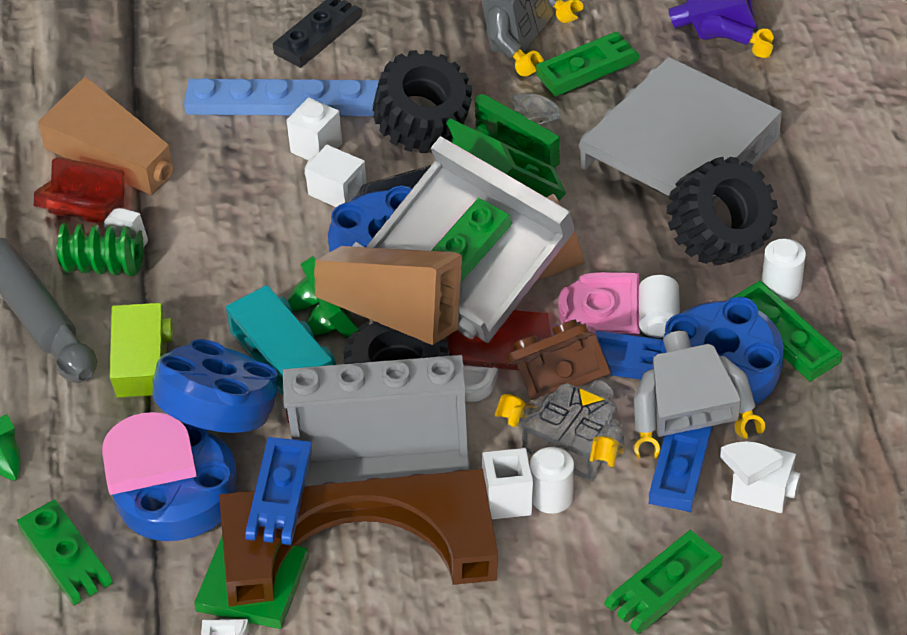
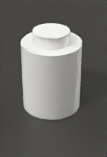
M777 239L770 242L765 248L762 282L783 301L792 300L801 292L806 257L803 246L791 239Z
M653 275L645 278L639 285V328L646 336L654 339H663L666 322L672 316L680 314L679 285L676 280L669 276Z
M547 447L540 449L530 460V470L533 479L532 504L542 512L559 513L566 510L573 501L574 462L571 455L561 448Z

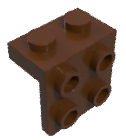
M574 319L552 328L554 336L543 340L542 337L537 338L534 335L512 344L515 351L507 354L506 358L509 364L518 366L532 404L540 403L570 391L574 387L583 386L612 374L593 326L586 323L582 324L581 321L577 322Z

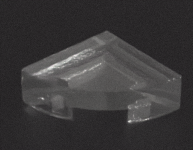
M530 93L512 95V105L515 111L523 114L539 125L560 119V109L550 99Z

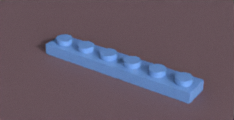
M189 79L184 107L186 114L292 115L309 97L339 110L340 116H374L375 112L372 109L379 80Z

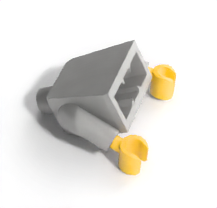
M685 331L671 332L664 337L666 353L657 354L653 357V369L643 374L634 397L635 430L640 432V437L634 442L633 450L638 459H640L639 446L645 441H650L654 444V458L658 457L660 446L656 439L653 438L652 433L656 429L658 437L736 421L734 426L735 432L739 437L748 439L745 424L751 419L755 423L756 432L758 434L764 432L765 422L761 417L754 415L752 411L755 408V402L745 372L727 357L719 356L713 345L705 344L691 347L688 333Z

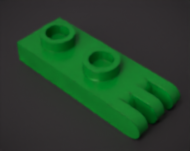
M613 32L536 64V76L556 97L634 64L640 55L627 40H624V37L619 32Z
M481 94L475 97V125L479 132L554 168L560 164V136L487 95Z
M478 197L431 251L461 254L462 282L512 225L510 215Z
M55 499L17 519L19 530L73 606L82 602L81 596L76 589L77 587L81 586L88 597L98 593L91 579L97 577L104 588L113 584L108 571Z
M690 529L606 598L604 605L611 611H615L623 605L619 609L617 617L624 623L635 617L630 624V628L637 634H640L721 568L723 556Z

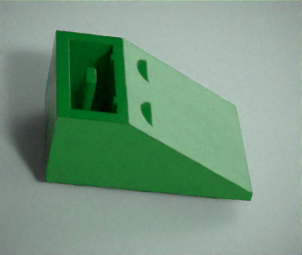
M449 119L446 122L453 136V144L544 197L554 194L558 201H560L566 194L554 167L453 119Z

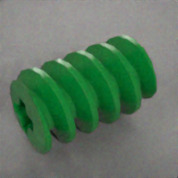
M68 223L61 224L56 253L60 266L62 265L66 272H75L78 268L81 273H90L94 270L97 274H105L109 270L112 275H120L124 271L127 276H136L142 266L144 244L141 230L137 232L135 238H132L130 228L124 226L120 237H116L114 226L109 225L105 236H101L99 225L94 224L91 227L90 234L86 235L84 225L79 223L75 228L74 234H70Z

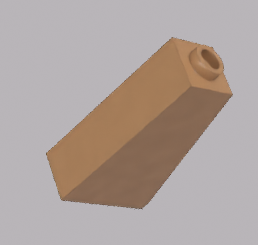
M84 77L38 121L45 149L152 195L163 183L170 179L174 172L169 145L88 78Z
M340 246L315 260V297L434 345L458 330L462 255L455 252Z

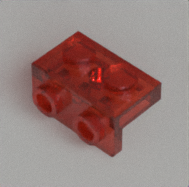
M56 157L52 160L51 180L34 191L33 206L48 209V212L54 215L73 214L82 216L87 222H103L114 209L124 206L125 172L120 169Z

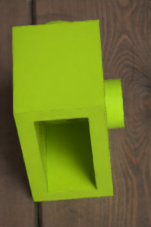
M161 303L112 306L110 380L117 398L152 395V382L157 361L167 353V343L174 341L172 318H165Z

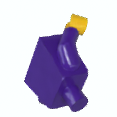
M687 0L686 3L669 8L670 19L675 29L693 23L699 37L703 40L716 37L730 39L744 45L750 42L753 43L752 52L760 58H768L772 53L774 36L771 30L760 29L757 33L753 32L757 25L752 0Z

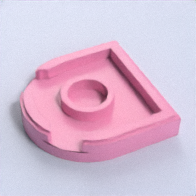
M595 272L579 276L578 281L568 287H564L559 295L558 315L561 324L576 319L577 322L581 321L582 324L586 323L593 326L596 331L639 336V273Z
M149 412L130 416L116 424L103 441L102 455L110 495L197 477L188 431L179 420L170 415Z

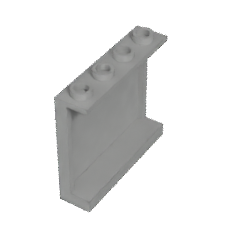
M668 57L657 68H653L642 83L636 88L629 90L622 102L614 109L608 110L602 121L592 130L584 133L579 143V149L581 150L580 168L585 170L598 159L669 196L671 190L677 187L675 184L680 178L715 158L723 157L725 160L731 156L738 158L739 164L747 161L754 165L779 139L782 111ZM715 195L712 196L713 206L720 200Z
M440 136L431 147L435 158L434 163L366 247L431 251L478 197L508 213L512 225L460 284L458 331L469 339L477 336L486 343H489L574 233L575 228L570 211ZM357 242L352 245V247H364Z
M462 355L283 369L284 408H287L291 437L293 440L312 442V455L305 486L321 485L326 482L363 481L369 478L404 477L412 474L446 473L459 469L469 470L465 410L466 392Z

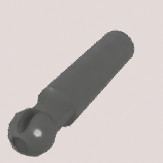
M0 238L1 296L40 349L55 357L58 372L64 379L73 383L89 380L98 362L94 351L86 344L79 342L75 336L76 328L14 245L8 239Z

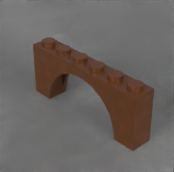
M459 469L446 473L412 474L404 477L369 478L363 481L326 482L321 485L305 486L292 545L282 544L281 534L283 529L278 528L274 543L264 542L265 527L259 526L256 541L246 540V527L255 491L242 490L234 493L219 494L229 607L274 601L275 579L283 560L290 550L324 529L351 522L367 521L390 524L419 536L435 549L442 558L451 576L452 585L497 581L498 550L483 469Z

